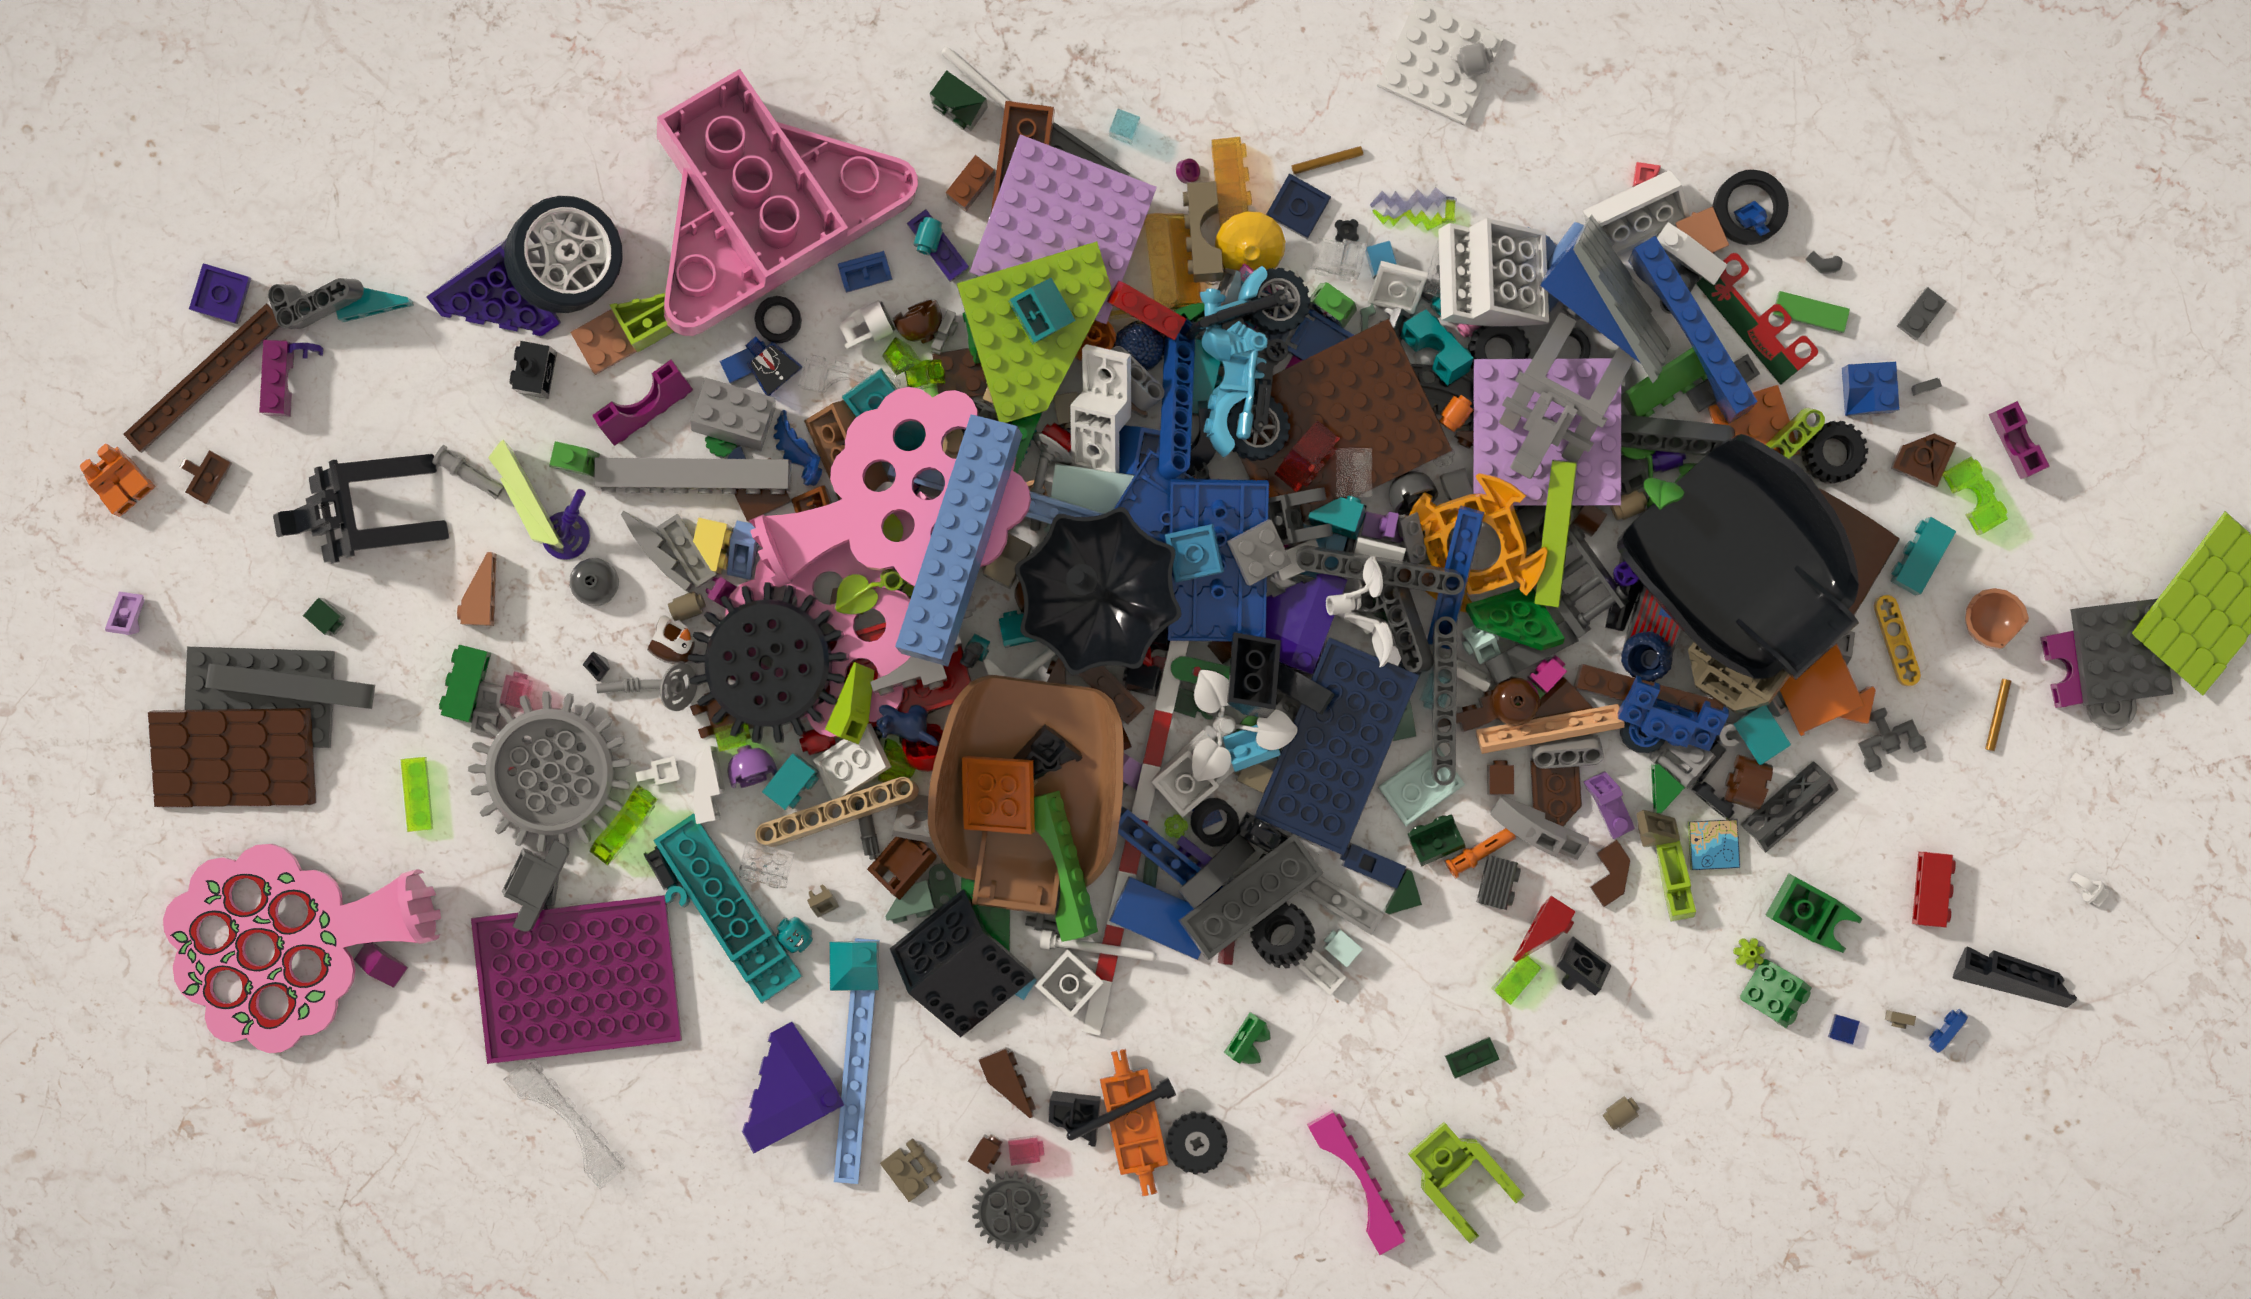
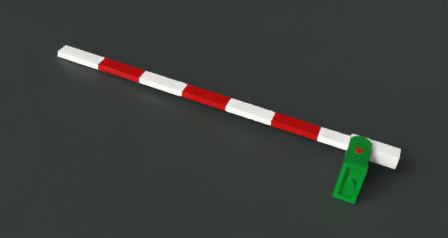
M1170 641L1167 658L1162 656L1152 657V665L1164 671L1132 813L1147 825L1156 787L1151 780L1161 769L1180 680L1196 684L1200 670L1217 672L1229 680L1230 666L1187 657L1189 641ZM1126 840L1102 944L1121 946L1124 927L1110 922L1109 919L1128 876L1136 879L1141 852ZM1102 953L1099 955L1095 974L1104 983L1090 997L1082 1032L1101 1035L1118 956Z

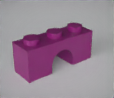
M263 340L259 413L266 416L291 417L292 393L288 389V373L290 369H293L294 350L292 353H288L289 341Z
M2018 401L1988 414L2020 479L2050 467L2040 445H2035L2026 431L2028 421Z
M2067 631L2040 637L2045 661L2058 659L2065 664L2067 669L2066 677L2061 682L2050 684L2055 708L2083 703L2074 632Z

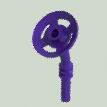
M583 489L576 491L571 504L566 507L565 511L558 512L549 518L552 523L558 519V523L554 525L555 530L561 526L557 534L564 545L563 553L555 551L550 544L543 543V546L549 554L558 559L569 560L576 558L586 550L589 544V527L586 521L579 516V508L586 495ZM576 521L581 526V528L577 530L572 526L573 524H575ZM573 536H575L574 541L569 545L568 542H570L573 539ZM580 537H583L580 546L575 551H572L571 548L578 543Z

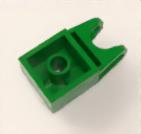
M1788 873L1765 914L1771 920L1804 938L1842 953L1845 952L1846 948L1835 939L1834 927L1842 920H1850L1859 924L1862 921L1860 916L1840 901ZM1800 904L1805 906L1803 911L1798 910Z

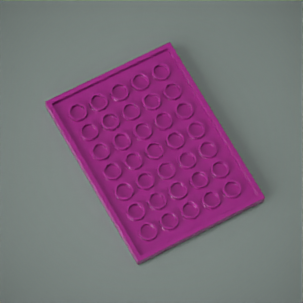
M665 895L544 909L541 911L534 928L529 932L521 931L512 926L518 913L471 918L487 1064L682 1040Z

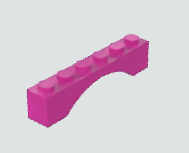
M1331 1110L1308 1123L1307 1126L1318 1146L1342 1159L1360 1179L1368 1204L1366 1232L1379 1255L1405 1242L1402 1235L1406 1232L1399 1220L1394 1222L1390 1215L1394 1210L1388 1199L1383 1201L1378 1192L1382 1191V1188L1376 1178L1370 1179L1367 1173L1370 1167L1364 1156L1359 1158L1355 1152L1358 1145L1352 1135L1347 1137L1343 1128L1346 1127V1124L1340 1113L1335 1115Z

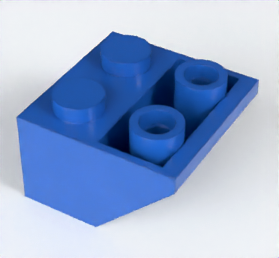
M1123 426L1119 431V473L1135 475L1150 450L1159 455L1160 430L1138 426Z

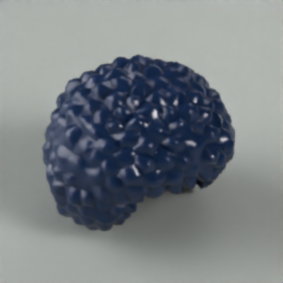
M1138 321L1124 326L1117 332L1114 347H1123L1147 371L1154 368L1162 360L1164 341L1160 332Z
M1641 632L1631 636L1626 641L1621 654V663L1626 672L1635 678L1640 676L1644 681L1655 682V680L1662 679L1671 670L1673 661L1672 647L1666 642L1664 637L1654 632Z

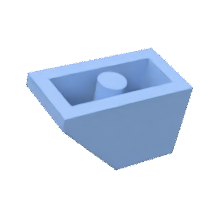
M737 520L730 538L727 575L751 580L759 545L752 538L750 530L755 527L751 523Z

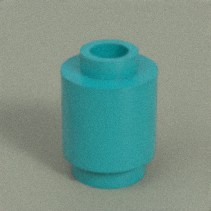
M924 217L923 222L919 224L913 243L917 247V252L930 255L931 252L935 253L937 251L943 232L941 228L942 222Z

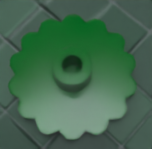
M710 436L705 438L706 448L717 457H726L727 454H730L737 448V445Z

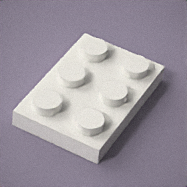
M871 724L867 725L859 745L843 739L813 759L832 800L853 793L891 767Z

